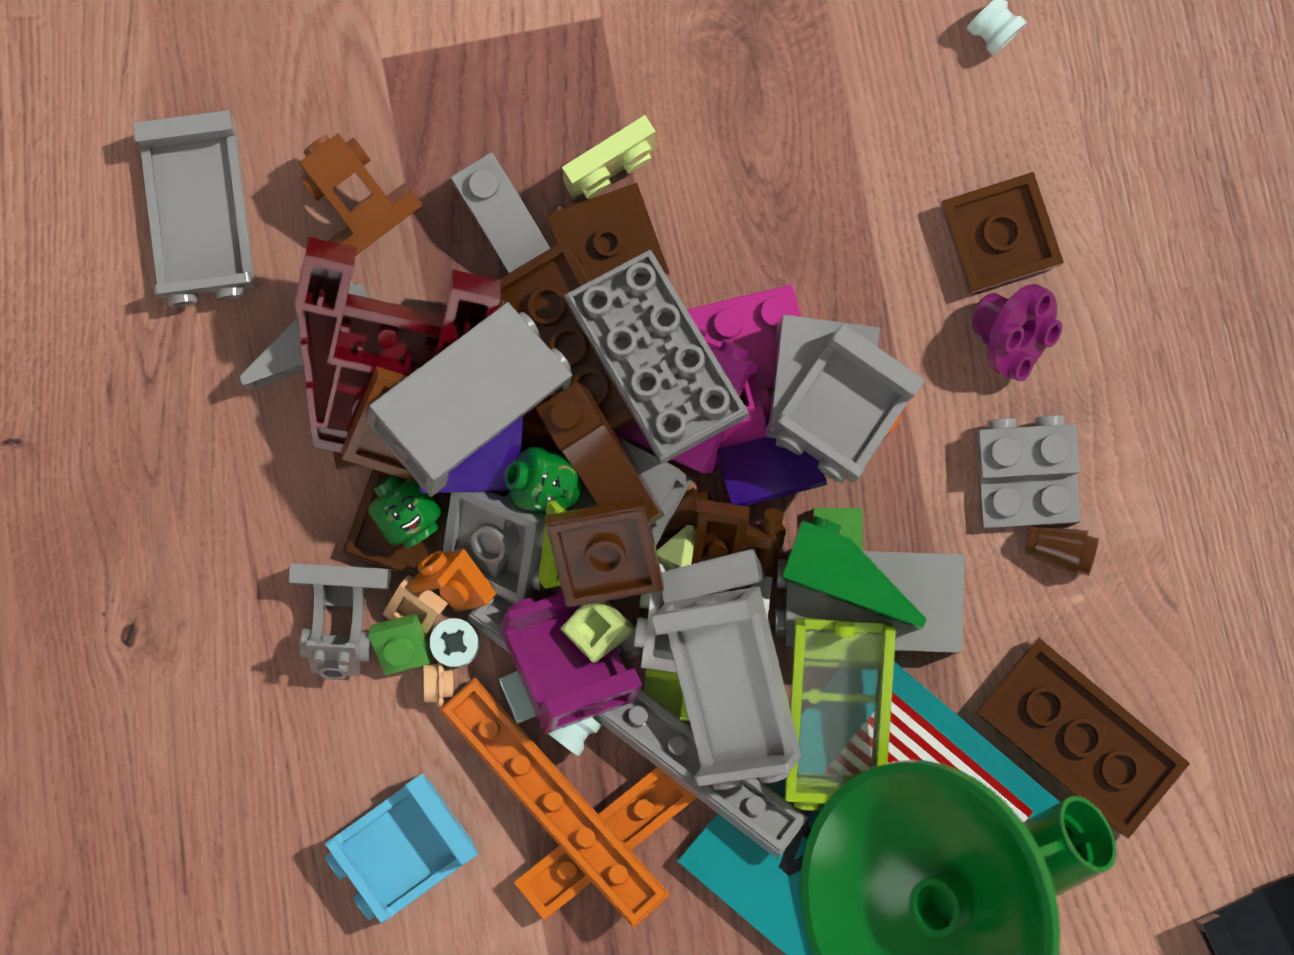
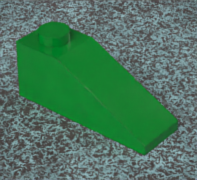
M816 516L813 517L811 524L805 521L800 523L780 577L781 580L918 630L924 627L926 618L849 537L839 534L841 525Z

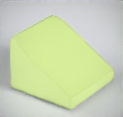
M608 600L581 605L560 628L593 663H596L629 638L636 630Z

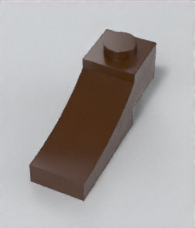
M576 382L536 408L558 449L567 457L598 506L644 498L650 525L665 516L619 434L611 429L587 387Z

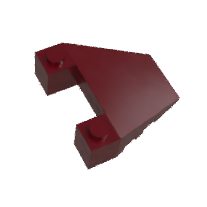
M309 237L299 278L295 307L299 323L300 347L304 363L306 396L313 447L341 453L343 444L376 367L410 376L498 310L501 300V280L453 269L442 314L349 294L357 247Z

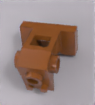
M339 133L331 139L324 135L304 150L306 157L299 162L305 171V174L299 178L316 202L325 196L346 225L343 230L328 241L357 247L356 256L423 206L412 189L405 183L386 196L364 167L371 160L354 137L345 142ZM353 173H356L371 194L348 211L333 191V188Z

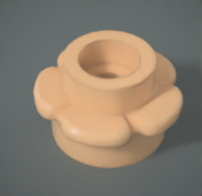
M437 660V663L423 665V702H438V707H442L443 697H453V668H443V664Z

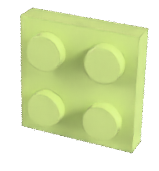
M644 115L562 167L564 185L574 200L582 195H585L587 200L596 197L611 186L609 178L624 169L628 174H631L652 160L649 153L655 150L656 131L647 117Z

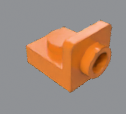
M465 549L446 553L435 551L429 554L419 563V573L408 585L414 594L438 589L442 599L455 612L487 606L496 595V591Z

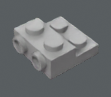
M1056 415L1036 417L1035 426L1016 427L1015 418L988 420L987 429L978 430L975 433L982 529L1080 523L1077 480L1080 466L1077 424L1065 425L1064 416Z
M491 491L451 492L443 553L465 549L497 594L515 602L532 598L539 591L543 592L546 590L538 581L546 514L516 507L510 497V493L503 497Z

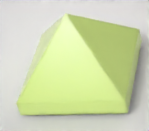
M685 526L657 550L659 563L666 564L665 571L691 565L696 535L694 526Z

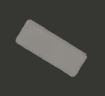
M752 549L662 572L664 591H662L663 602L666 604L671 601L712 595L759 583L766 577L765 571L755 551Z

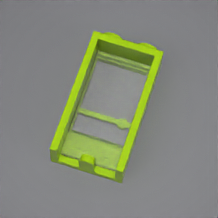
M794 617L789 706L802 758L788 772V777L785 778L784 795L785 801L794 802L795 808L821 810L831 796L850 779L871 768L888 763L896 630L892 622Z

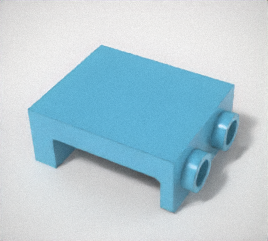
M422 773L341 833L328 840L325 845L330 852L324 857L340 880L348 876L358 890L353 899L366 918L371 920L376 916L382 924L477 856L480 850L426 774Z

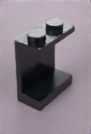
M1294 873L1194 920L1209 954L1294 955Z

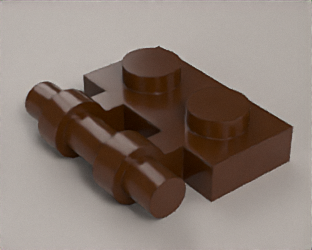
M701 499L691 564L742 552L744 546L758 548L756 555L765 571V576L772 577V581L777 578L778 570L777 551L783 546L786 529L782 524L783 512L776 508L767 509L764 512L763 521L756 524L748 522L750 507Z

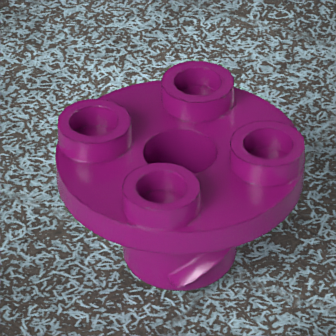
M1029 284L1022 287L1009 299L997 293H990L984 296L976 305L971 321L974 333L988 346L987 356L992 370L1004 377L1020 382L1030 375L1033 365L1040 358L1045 348L1055 345L1062 332V322L1056 319L1057 303L1055 296L1049 289L1038 284Z

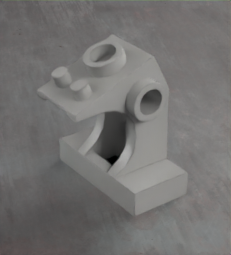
M290 563L289 583L313 586L312 629H302L300 656L301 658H308L311 673H318L321 677L332 680L344 679L347 675H360L361 661H370L372 643L368 636L369 632H364L367 589L391 591V570ZM327 606L353 608L350 636L325 635Z

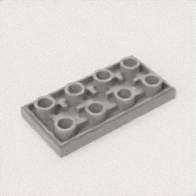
M651 249L564 295L565 302L661 464L748 418V410Z

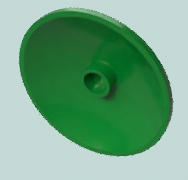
M904 760L871 768L850 779L831 796L815 820L807 840L801 869L800 893L803 920L813 955H1059L1060 919L1056 897L1112 868L1116 860L1114 835L1100 810L1090 801L1079 796L1069 797L1022 822L1012 808L992 789L967 773L945 764L924 760Z

